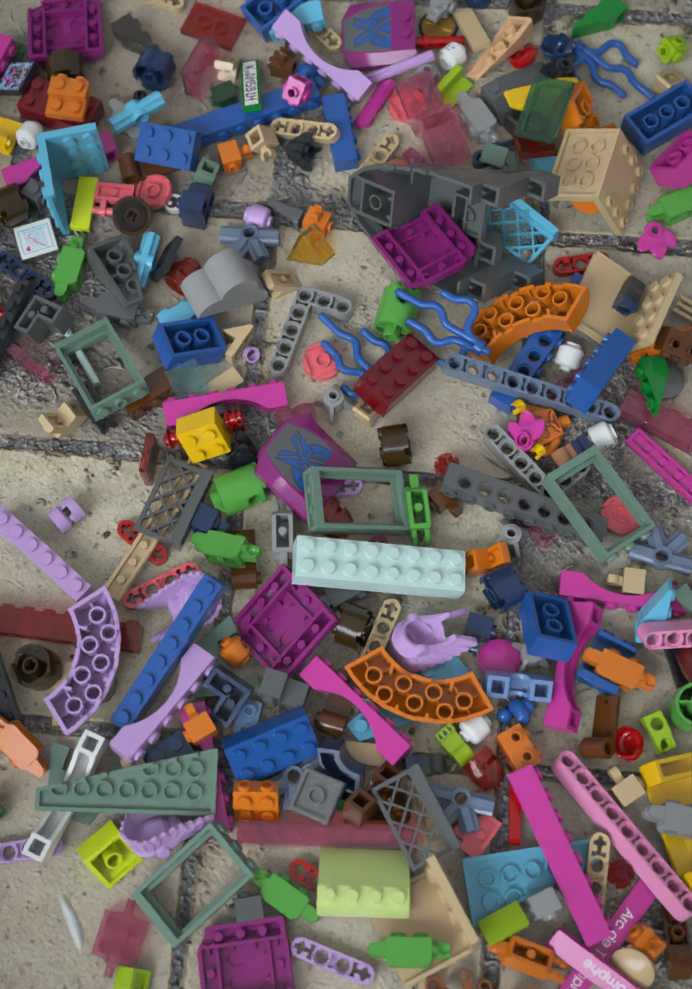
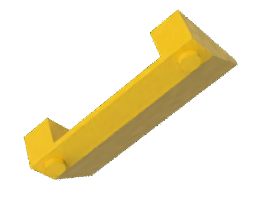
M692 752L654 760L638 767L651 804L660 805L670 799L680 801L681 805L687 806L692 804ZM661 833L673 871L692 892V840Z

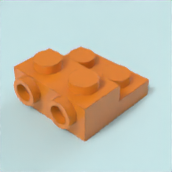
M65 74L51 76L47 91L49 98L45 110L46 117L84 122L92 91L90 82L82 76H77L76 79L69 78Z
M269 780L234 781L233 810L235 822L279 824V782Z

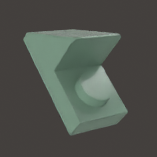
M485 142L479 161L503 170L517 171L522 154Z

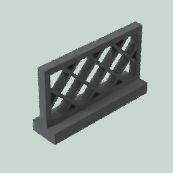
M168 457L134 526V531L172 545L174 549L181 551L191 530L190 523L199 504H203L213 483L214 473L207 469L203 471ZM170 464L179 467L181 473L170 477L168 474ZM191 473L200 475L198 480L191 484H188L185 477ZM183 477L186 486L175 489L172 480ZM169 482L172 491L161 495L159 491L160 485ZM188 489L190 493L189 499L180 502L177 493ZM175 495L177 504L166 507L163 498ZM161 500L164 508L152 513L151 504ZM180 507L181 516L171 520L168 511ZM166 512L169 521L157 525L154 516ZM152 518L155 527L150 529L141 527L144 520ZM171 525L173 529L171 537L163 536L159 529Z
M417 763L400 774L371 788L412 871L427 864L426 859L429 852L435 854L436 859L462 846L420 764ZM408 774L413 782L410 792L398 788L400 779ZM397 781L395 787L390 786L391 783ZM384 787L394 789L391 802L382 800L378 790ZM414 788L417 789L419 795L413 793ZM397 790L409 794L406 807L393 803ZM412 795L422 799L423 807L421 812L409 809ZM384 803L389 805L388 811ZM392 806L405 810L401 823L391 819L390 812ZM425 807L429 815L424 813ZM407 811L420 815L416 828L404 824ZM423 816L433 820L432 833L419 829ZM394 824L400 825L399 831L396 829ZM403 827L415 830L412 843L402 840L400 834ZM436 828H437V830H438L440 836L434 834ZM418 832L431 835L427 849L414 845ZM433 836L442 839L447 848L441 852L430 850ZM405 845L411 846L409 852ZM413 847L426 851L424 860L416 865L411 858Z

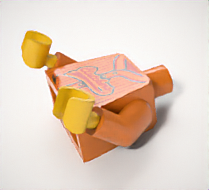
M521 399L514 401L511 406L516 407L513 414L521 413L519 420L524 411L529 410L536 420L544 419L545 421L544 433L539 439L535 440V444L530 449V452H532L533 456L537 455L535 457L536 460H539L542 456L551 455L561 444L563 437L562 429L571 425L568 415L556 417L551 408L546 409L545 407L525 404Z

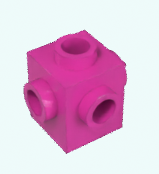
M299 74L290 75L283 85L282 90L284 92L282 98L286 99L288 104L295 107L307 103L311 97L310 90L313 81Z

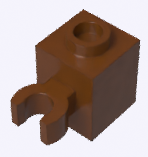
M280 46V51L275 50L273 56H270L268 60L271 76L288 80L290 75L295 74L298 66L297 55L288 53V48Z
M441 481L427 493L429 508L432 511L436 510L439 514L448 509L457 518L462 514L461 511L463 509L455 502L458 500L457 497H447L443 492L439 491Z

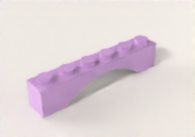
M287 9L284 10L272 26L276 31L274 33L276 37L282 42L286 39L290 43L288 47L296 54L300 51L305 55L302 59L309 65L314 63L318 66L317 72L324 78L327 76L332 78L333 81L331 83L339 90L341 88L346 90V96L351 101L355 102L357 100L361 103L375 86L358 70L340 69L323 61L309 44L304 24Z
M3 505L0 507V534L38 566L71 599L78 603L95 592L93 587Z
M194 643L180 659L178 682L166 703L148 718L135 724L123 726L109 743L112 751L131 765L136 761L139 762L144 757L147 747L150 744L153 745L159 739L162 729L164 727L167 728L173 722L177 711L184 709L192 693L196 694L200 690L202 681L209 677L216 667L215 657Z

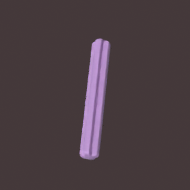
M429 50L364 76L374 84L416 68L424 63L434 61L435 55L432 50Z

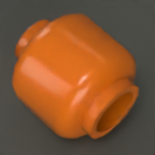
M228 635L220 642L219 655L229 666L241 667L250 659V646L240 636L230 637Z

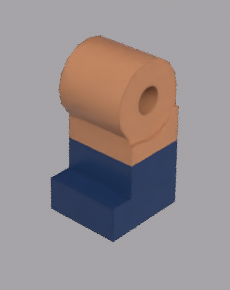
M582 434L576 440L553 452L551 457L556 465L560 467L592 447V444L586 435Z

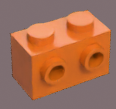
M520 723L498 734L495 738L514 772L530 764L535 768L542 762L540 759L542 754L537 746L533 747L529 740L531 738L529 731L525 726L521 727Z

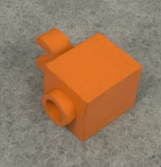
M236 140L217 144L218 154L225 174L235 173L243 169L242 159L254 157L249 144L239 149Z
M316 204L314 207H309L302 221L303 231L325 239L327 233H331L334 226L332 213L324 211L322 206Z
M192 703L184 706L190 720L183 723L186 730L182 733L188 743L193 742L195 746H198L219 733L207 711L198 715Z
M641 922L633 925L625 938L630 945L637 947L638 951L646 955L651 962H654L667 946L649 926Z

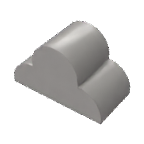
M235 248L225 249L213 255L205 263L204 268L187 276L180 286L198 319L264 301L268 297V292L250 261L243 258L239 250Z

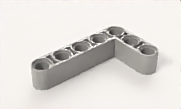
M308 286L298 289L269 363L271 376L275 380H284L288 376L311 313L318 315L323 312L332 320L347 322L352 317V303L349 299ZM303 297H309V298H310L309 300H306V301H305V300H302ZM324 302L328 303L327 306H321L320 304ZM346 308L347 311L341 312L339 309ZM297 314L303 315L301 318L295 317ZM291 331L297 332L295 335L288 334ZM285 348L290 349L287 353L281 352ZM277 366L284 367L282 370H275Z
M496 424L488 425L483 436L485 446L527 490L544 495L547 491L541 482L546 474L521 448L516 446L512 438L500 426ZM493 433L496 434L498 438L491 439L488 437V435ZM509 448L512 452L510 454H506L502 451V449ZM516 463H523L526 467L518 468ZM590 465L584 468V472H578L568 478L569 485L559 484L566 495L587 477ZM536 477L540 482L532 483L530 478Z

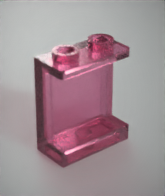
M200 37L180 72L185 94L202 100L205 96L202 78L209 65L214 66L215 60L220 57L218 43L213 39Z

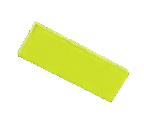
M79 176L70 230L90 232L93 218L92 207L95 206L94 193L99 178Z

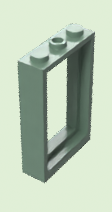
M107 317L53 344L96 422L150 393L144 378ZM109 338L135 383L95 403L70 358L76 355L75 352L82 349L84 351Z
M596 445L547 474L541 482L600 564L607 560L611 563L620 556L619 552L622 550L628 552L635 547V542L639 539L642 542L652 535L651 531L656 527L655 523ZM592 463L640 526V528L605 549L559 486L560 483Z
M310 466L303 472L309 534L401 536L409 530L404 490L405 479L403 478L402 470ZM320 479L390 482L395 524L325 522Z
M210 822L131 894L173 949L186 941L259 874L256 869L257 864L252 858H247L244 855L240 843L230 838L227 834L228 829L221 822ZM213 835L244 874L181 930L151 891Z

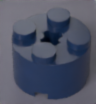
M147 46L132 70L136 81L139 79L142 82L141 86L153 92H161L162 89L166 90L176 72V64L173 61L174 56L169 52H163L152 46Z
M510 563L498 566L479 579L480 585L484 583L485 589L482 591L485 598L494 610H501L500 614L520 604L525 597V593L528 591L525 583L519 581L515 575V569Z

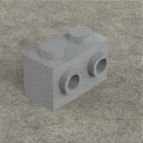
M552 886L523 901L533 922L541 918L546 922L558 916L557 910L563 908L561 905L563 902L562 896Z

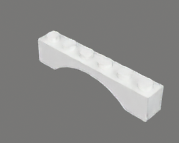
M85 729L75 748L63 782L93 775L110 742L106 738ZM47 811L31 833L22 853L47 865L74 812Z

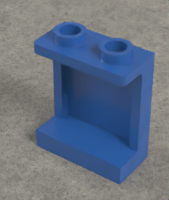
M598 630L590 645V648L601 652L604 648H613L627 659L629 657L634 658L638 651L632 642L628 640L621 641L615 638V634L608 630ZM582 661L574 679L604 695L617 694L619 686L594 674L593 670L595 667Z

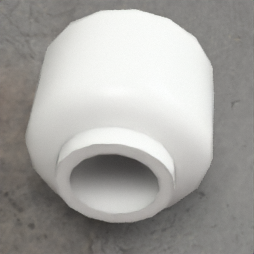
M457 42L449 43L439 52V64L445 70H451L456 64L461 66L466 61L465 47Z
M36 121L24 122L16 132L18 144L22 148L29 150L37 148L36 134L44 132L43 127Z
M566 342V344L559 346L554 361L559 365V370L570 373L571 370H578L580 368L584 352L581 350L580 345Z
M601 421L587 429L588 436L586 437L592 446L596 445L600 451L613 446L615 439L618 438L612 424H607L605 421Z
M486 715L460 722L459 735L464 742L477 745L490 735L492 723Z

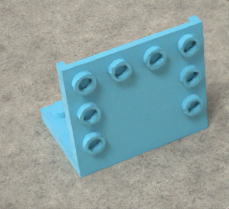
M95 122L36 134L39 152L36 153L38 164H41L42 167L39 170L41 182H44L45 187H42V194L44 199H46L47 207L50 209L56 228H60L62 235L70 234L61 180L79 178V176L95 173L102 174L105 171H110Z

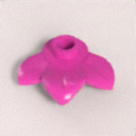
M652 221L645 226L644 234L639 237L637 244L639 252L649 250L656 259L661 260L666 254L667 247L675 248L677 241L671 231L665 230L659 222ZM652 228L657 229V234L652 232Z
M529 410L524 411L518 423H508V434L515 440L516 446L521 448L522 451L532 449L535 440L539 439L545 430L544 419L536 420Z

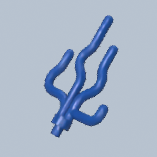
M614 39L608 40L598 49H590L582 41H575L577 48L571 52L577 57L572 61L574 70L584 62L589 66L591 79L597 85L609 88L622 99L627 97V93L611 80L601 78L597 73V65L607 72L625 74L629 83L649 100L656 97L652 91L636 79L630 68L624 65L609 64L600 57L609 48L615 47L620 50L622 57L633 67H638L639 61L629 53L623 42ZM575 73V77L580 81V76Z
M400 288L395 290L396 296L421 309L435 310L439 315L442 326L447 331L457 335L438 339L434 337L427 326L412 318H407L406 324L421 332L430 344L437 347L455 344L461 347L458 352L460 355L466 356L469 351L478 357L480 354L489 356L491 349L485 346V341L476 337L472 332V326L479 313V306L472 297L466 295L457 296L445 289L440 291V296L455 304H467L470 306L471 312L466 319L463 330L449 322L444 307L439 303L420 300ZM440 359L438 361L440 367L442 366V363L445 359ZM449 362L451 368H457L454 362Z
M319 313V320L336 336L351 342L354 359L363 369L347 367L343 363L340 353L328 341L322 340L320 343L321 347L333 357L335 365L340 372L349 376L360 377L371 365L361 355V345L358 338L352 333L341 330L325 313ZM366 328L360 329V334L371 344L382 347L385 354L392 349L391 345L384 339L375 337ZM341 385L340 390L347 397H359L347 385Z

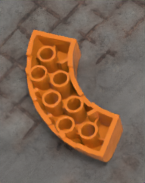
M584 80L573 84L562 92L552 107L561 126L563 136L566 129L600 128L599 113L595 115L591 104L594 100ZM571 201L574 207L583 213L593 214L600 212L594 202Z
M546 282L545 285L534 286L533 284L519 288L518 292L510 295L505 294L493 301L494 304L485 310L481 309L479 311V315L472 326L473 334L485 341V346L491 349L489 356L480 354L478 357L469 351L468 354L494 365L505 350L528 335L547 330H562L574 333L589 306L590 293L588 288L573 283L552 284V282Z
M383 646L344 666L351 679L371 700L384 709L410 720L434 724L457 723L481 717L494 710L472 671L465 675L445 680L422 677L403 669L389 656Z

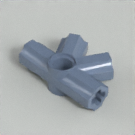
M246 224L243 227L221 225L220 244H232L230 248L239 250L243 258L249 253L254 264L261 265L270 259L265 246L279 247L280 229L257 228L253 224Z
M656 525L651 531L652 535L646 539L647 544L636 541V546L629 551L627 559L651 565L656 570H669L689 577L691 575L692 557L681 554L690 545V542L679 531H676L666 541L662 526ZM662 555L666 558V561H659L656 556Z
M318 754L295 766L288 767L284 772L269 779L272 782H279V796L284 794V811H293L288 809L299 783V781L295 783L289 781V775L292 772L298 771L300 779L305 767L320 773L324 772L320 765Z
M434 782L430 783L450 824L452 825L458 820L462 835L472 834L481 830L476 813L493 817L496 797L468 791L464 788H455ZM460 794L468 797L467 802L463 805L455 802L456 797Z

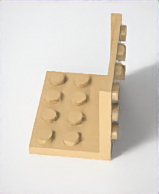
M621 128L566 129L552 170L553 174L561 176L558 196L547 201L594 202L613 233L617 236H623L624 229L628 225L630 211L633 209L635 195L639 190L640 179L644 175V167Z
M596 251L593 253L579 285L588 288L590 302L585 316L577 329L603 346L604 344L601 341L607 333L612 334L618 328L637 341L629 353L653 345L683 276L676 272L649 285L646 284L645 290L638 302L637 312L625 317L613 309L612 305L625 280L633 274L601 252Z
M435 855L426 859L427 866L424 867L425 872L410 879L409 919L370 917L381 941H386V936H391L393 932L405 933V937H414V933H427L428 937H432V940L450 943V959L432 961V965L428 969L395 968L405 989L479 950V939Z

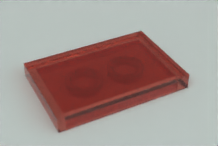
M195 1L180 29V33L231 52L246 24V19Z

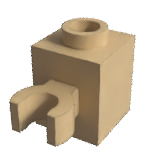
M258 124L245 134L251 151L261 153L260 157L263 162L269 163L268 155L274 158L277 157L274 148L279 145L273 128Z
M629 565L624 567L621 576L608 574L606 586L620 587V594L643 595L646 570L641 569L640 566Z
M616 766L607 772L610 779L615 783V786L608 792L621 809L646 793L644 790L645 784L640 777H635L634 774H631L624 779Z

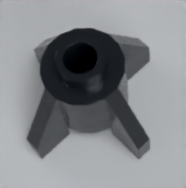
M563 57L544 64L540 70L541 74L547 77L549 75L550 80L561 77L576 78L573 63Z
M304 132L290 140L285 149L288 158L303 171L307 172L312 171V162L309 160L314 158L315 153L321 151V147L311 144L313 142L312 132Z
M237 430L234 438L236 441L231 444V452L223 454L230 457L225 468L231 471L252 462L256 464L258 462V450L246 433Z

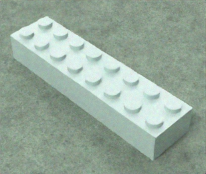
M297 535L293 544L291 584L459 599L465 592V551Z

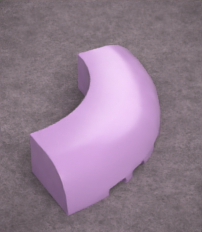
M105 585L67 609L72 617L77 636V648L71 665L72 668L67 678H64L62 683L49 696L44 698L45 703L66 737L78 730L99 708L108 694L118 668L121 648L120 623L115 605Z

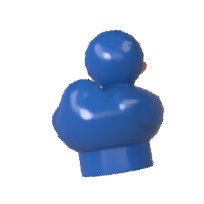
M302 63L297 68V74L307 79L313 77L318 89L325 86L326 79L317 72L318 68L316 66Z
M526 697L521 700L512 699L508 704V708L500 706L497 718L500 722L506 723L511 720L513 715L517 719V723H520V725L526 724L530 721L531 714L535 712V708Z

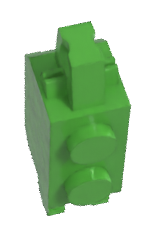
M692 185L685 189L679 188L671 194L665 193L660 196L657 204L649 207L646 221L649 223L662 220L664 224L670 226L692 217Z
M72 236L68 246L63 245L62 251L57 255L58 264L56 269L52 271L51 279L55 284L54 295L57 296V301L61 304L68 302L67 300H69L71 292L80 290L88 263L84 252L85 241L82 237Z
M418 474L409 475V486L405 487L409 522L408 535H411L412 546H418L417 534H423L424 544L428 547L431 546V517L427 488L424 485H419Z
M208 530L207 534L196 532L191 535L190 540L195 545L194 548L196 551L204 553L209 563L239 569L244 566L245 562H258L262 555L260 547L248 543L246 537L240 534L232 535L221 530Z
M260 867L256 868L259 874L252 880L261 888L260 893L263 900L290 920H298L302 916L311 923L319 921L320 916H317V910L309 904L311 901L307 897L310 894L301 886L294 888L289 884L291 879L282 872L277 875L274 872L271 874Z
M393 932L391 936H386V941L371 942L367 948L372 958H385L390 968L428 969L432 965V961L450 959V943L432 940V937H428L427 933H414V937H405V933Z

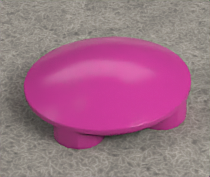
M491 640L484 644L479 651V668L483 674L484 669L518 672L521 664L519 651L511 646L512 643L507 640Z

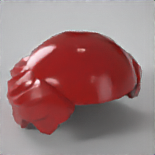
M531 45L523 48L521 51H516L508 57L510 65L516 69L531 65L536 58L537 48Z
M631 726L620 727L617 729L614 754L625 761L637 760L643 753L645 744L643 736Z

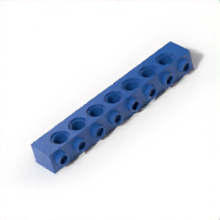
M576 272L569 283L579 285L583 276ZM547 330L532 334L508 370L517 373L523 372L527 376L538 379L544 370L542 369L543 365L550 363L554 356L552 352L563 344L565 340L563 336L568 331ZM540 342H546V343H548L549 345H548V346H542V345L540 344ZM535 357L538 361L533 362L529 358ZM507 380L509 386L515 387L513 381ZM527 386V390L530 391L532 387ZM492 391L489 395L488 403L509 415L512 410L516 409L511 404L518 398Z

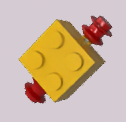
M214 406L177 418L174 432L167 429L164 441L171 449H175V444L177 443L183 446L194 464L231 452V435L227 428L233 430L236 424L242 427L244 416L241 410L238 411L237 408H233V413H229L226 410L223 418H221Z

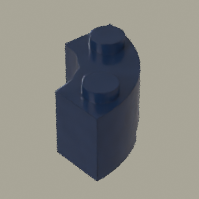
M323 738L317 750L318 759L324 773L326 772L329 777L346 783L344 791L352 794L359 787L363 788L365 785L366 764L358 762L350 755L345 740Z

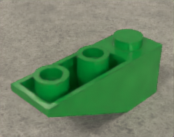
M600 0L594 9H589L581 20L578 19L574 22L571 38L575 39L615 28L626 18L628 6L621 0Z
M660 355L640 357L634 369L635 377L640 382L641 393L645 395L647 408L651 411L653 418L657 417L669 374L665 358Z

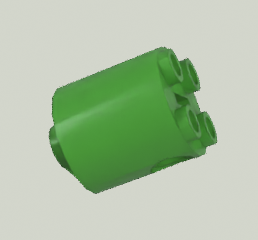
M391 282L390 286L383 290L373 324L376 332L383 335L384 339L392 342L402 340L409 332L413 334L414 328L406 324V319L412 318L417 320L420 309L396 296L395 290L400 288L422 300L420 290L403 287L398 282Z
M255 462L212 478L213 484L209 493L214 508L225 512L227 517L270 500L266 489H264L266 485L254 474V469L257 466Z
M692 683L683 686L669 701L667 708L668 718L672 727L685 733H692Z

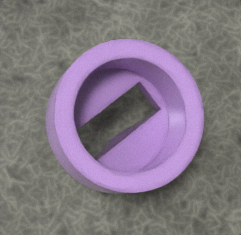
M248 346L243 350L242 355L247 362L255 363L260 357V352L257 348Z

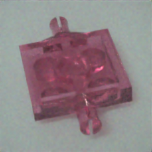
M128 898L124 912H114L108 909L104 911L91 954L101 957L107 962L103 974L105 977L113 978L116 965L124 964L136 967L149 922L138 919L133 915L136 904L135 900Z

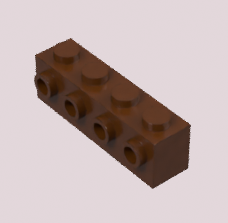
M662 326L653 349L660 351L659 355L664 358H676L677 363L681 365H692V335L670 326Z

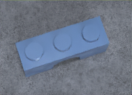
M484 669L482 689L487 697L508 699V695H519L528 698L529 701L551 703L553 680L549 675Z

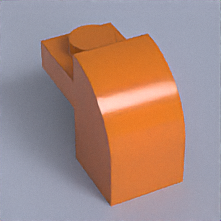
M498 542L487 549L474 548L466 552L465 575H484L502 564L510 563L511 559L507 542Z

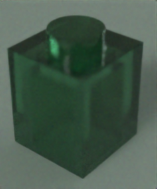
M231 80L210 88L211 96L208 98L212 108L216 107L218 110L239 102L238 94Z

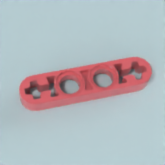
M193 562L182 564L129 590L123 598V603L129 610H137L136 605L143 603V598L136 599V604L133 605L129 602L131 596L137 598L141 596L139 592L142 591L145 598L150 597L147 595L148 587L156 586L159 590L165 587L167 578L171 576L180 578L177 573L187 574L188 568H191V570L196 569V571L200 569Z

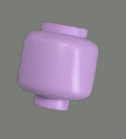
M253 204L251 207L248 206L243 218L246 224H253L257 228H271L274 217L271 216V210L258 204Z

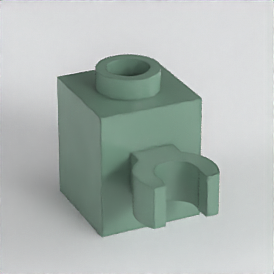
M209 154L205 158L202 157L192 183L212 187L220 167V159L217 158L213 162L209 160Z

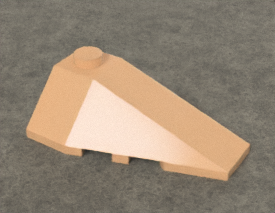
M509 16L491 40V47L483 51L466 77L478 80L522 48L529 41V37L533 33L532 19L530 17Z

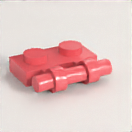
M97 182L94 201L95 203H100V207L93 206L92 214H99L100 217L111 216L113 208H108V204H115L125 196H135V185ZM130 210L128 211L129 215H127L126 217L132 216V211Z
M480 815L477 818L481 830L467 835H462L458 821L455 825L452 824L457 837L463 840L462 846L458 848L470 857L481 855L501 827V822L494 817Z

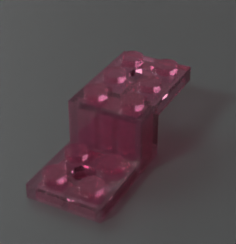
M430 68L394 83L415 138L422 137L432 164L454 166L472 157L451 102L444 104ZM416 89L423 91L424 95L421 100L415 97ZM445 141H448L452 146L450 152L443 150Z

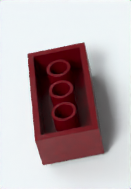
M35 75L16 105L21 118L28 121H36L40 125L52 130L94 122L98 127L105 114L102 100L90 96L84 122L46 117L45 110L49 98L47 91L50 81Z
M409 332L358 378L353 392L381 417H384L433 372L440 358Z

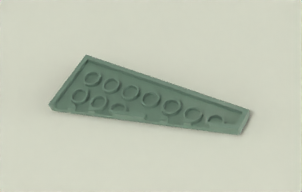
M219 749L205 750L37 787L34 811L194 816L213 814V816H216Z

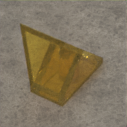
M313 223L299 234L286 260L322 266L335 253L317 224Z

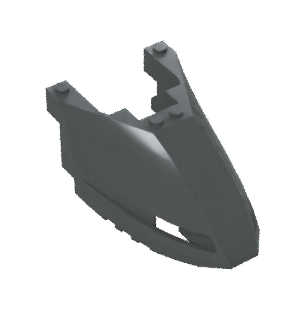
M383 162L367 165L349 175L347 203L357 224L370 240V237L384 230L378 223L395 230L421 217L422 210L438 202L476 247V253L464 269L430 287L439 292L445 289L457 296L466 295L484 303L510 289L519 291V288L533 284L534 286L542 285L545 272L541 268L503 253L504 244L500 233L487 227L490 206L504 210L510 206L511 202L524 196L545 202L558 196L561 176L545 170H488L436 164Z

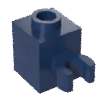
M202 503L199 504L190 523L193 533L201 532L207 534L208 530H221L228 534L231 529L228 523L220 521L221 514L219 510Z
M469 612L463 636L475 637L478 645L480 641L487 643L490 637L494 638L497 628L496 625H493L495 618ZM478 645L470 647L468 652L476 654Z

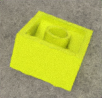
M109 820L76 848L83 862L108 889L144 860L143 857L133 853L132 848L120 836V829L112 820Z

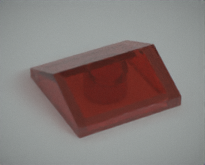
M552 132L513 136L515 156L518 160L558 155Z

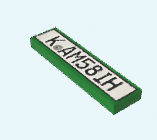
M259 60L240 62L243 113L262 110Z

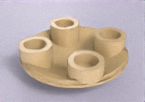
M627 945L625 948L614 952L610 959V964L642 989L648 988L653 983L656 965L646 955L638 951L637 947Z

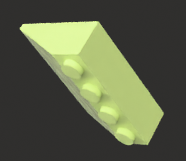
M320 847L317 916L409 919L410 865L402 850Z

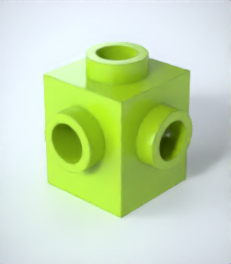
M680 34L666 36L660 41L656 53L666 65L676 64L682 61L691 47Z

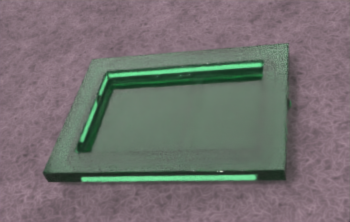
M534 76L514 136L555 144L575 83Z

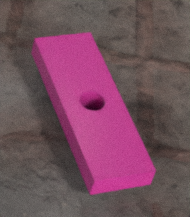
M393 79L380 81L355 119L354 126L356 129L368 128L373 124V118L383 109V103L393 93L392 89L396 84Z

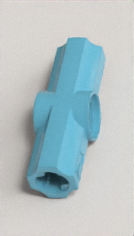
M155 91L140 101L135 99L128 102L125 110L109 118L108 122L115 134L118 135L133 125L140 126L141 121L147 122L149 116L165 107L166 103L159 91Z
M150 231L144 233L139 251H136L134 255V262L136 263L137 275L142 291H146L150 274L156 267V255L161 242V237Z

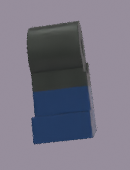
M633 275L629 276L623 283L612 308L625 317L637 312L638 302L645 290L646 284Z
M445 754L405 756L406 770L418 763L427 777L447 773Z

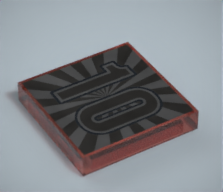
M153 433L146 434L139 466L142 480L148 486H153L160 446Z

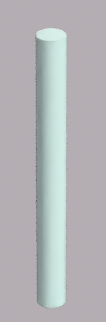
M70 328L65 334L66 338L73 334ZM82 349L78 350L75 354L93 386L98 387L101 384Z

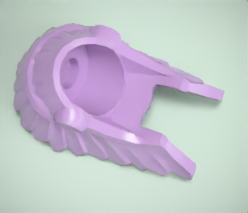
M200 570L196 572L190 571L188 574L182 573L180 578H174L172 583L159 589L158 593L151 594L150 597L144 599L143 603L136 605L137 610L160 609L168 606L170 614L173 616V620H175L204 573ZM222 598L204 626L207 623H211L219 615V610L222 609ZM171 625L151 637L150 641L153 643L158 639L162 640Z
M468 609L419 616L417 613L409 614L406 620L398 623L393 629L389 644L390 656L408 672L417 673L422 671L425 673L428 668L434 669L437 664H444L445 661L452 660L453 656H460L461 652H466L470 647L477 646L478 641L475 637L458 634L446 637V630L443 626L444 621L469 614Z
M126 813L124 821H121L120 836L132 848L135 855L144 858L159 857L165 859L169 857L171 850L179 843L196 836L205 826L213 822L214 816L213 814L206 815L193 821L191 820L193 815Z

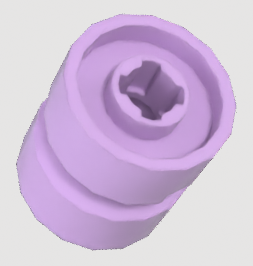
M67 496L60 502V507H54L46 514L62 534L72 528L73 522L78 523L86 516L70 496ZM69 510L71 514L67 517L64 512Z

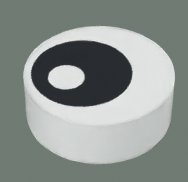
M173 194L171 200L165 205L167 212L170 214H179L176 204L178 197L181 196L178 194Z

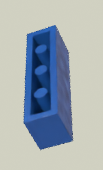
M344 93L321 96L325 123L334 124L341 133L339 140L330 144L335 172L358 169V161L361 160L359 149H355L357 137L356 132L352 133L351 128H354L353 117L348 115V112L351 111L349 100H345Z

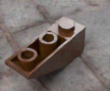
M660 904L663 941L667 944L664 948L668 980H691L692 948L687 921H677L664 905Z

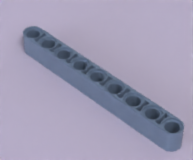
M457 353L450 354L441 366L442 372L449 377L594 423L605 421L609 424L616 420L620 413L616 404L597 398L591 406V412L587 411L586 414H583L575 407L566 403L565 399L569 394L566 392L567 388ZM449 361L454 362L457 368H451L449 366ZM468 368H473L476 371V375H472ZM488 374L494 375L495 381L490 380ZM507 380L513 381L515 387L509 386ZM527 386L533 388L534 394L527 390ZM546 392L553 395V400L547 397ZM604 410L610 413V418L606 417Z

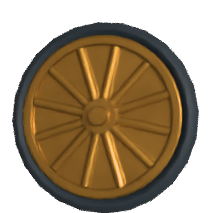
M426 13L419 23L421 36L424 34L429 35V37L455 36L458 31L457 22L452 14H449L446 19L441 18L438 22H433L427 19Z

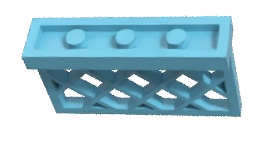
M522 199L511 202L510 206L504 210L489 209V223H487V227L503 225V234L501 235V238H504L503 249L513 257L526 263L532 264L551 242H555L559 237V229ZM504 212H514L517 220L505 221ZM491 213H502L503 221L491 222ZM528 223L531 226V232H519V224ZM517 224V233L506 234L505 225ZM542 235L547 239L543 244L534 245V236ZM532 236V245L520 246V237ZM518 237V246L509 247L506 244V238ZM532 249V257L528 261L521 256V250Z

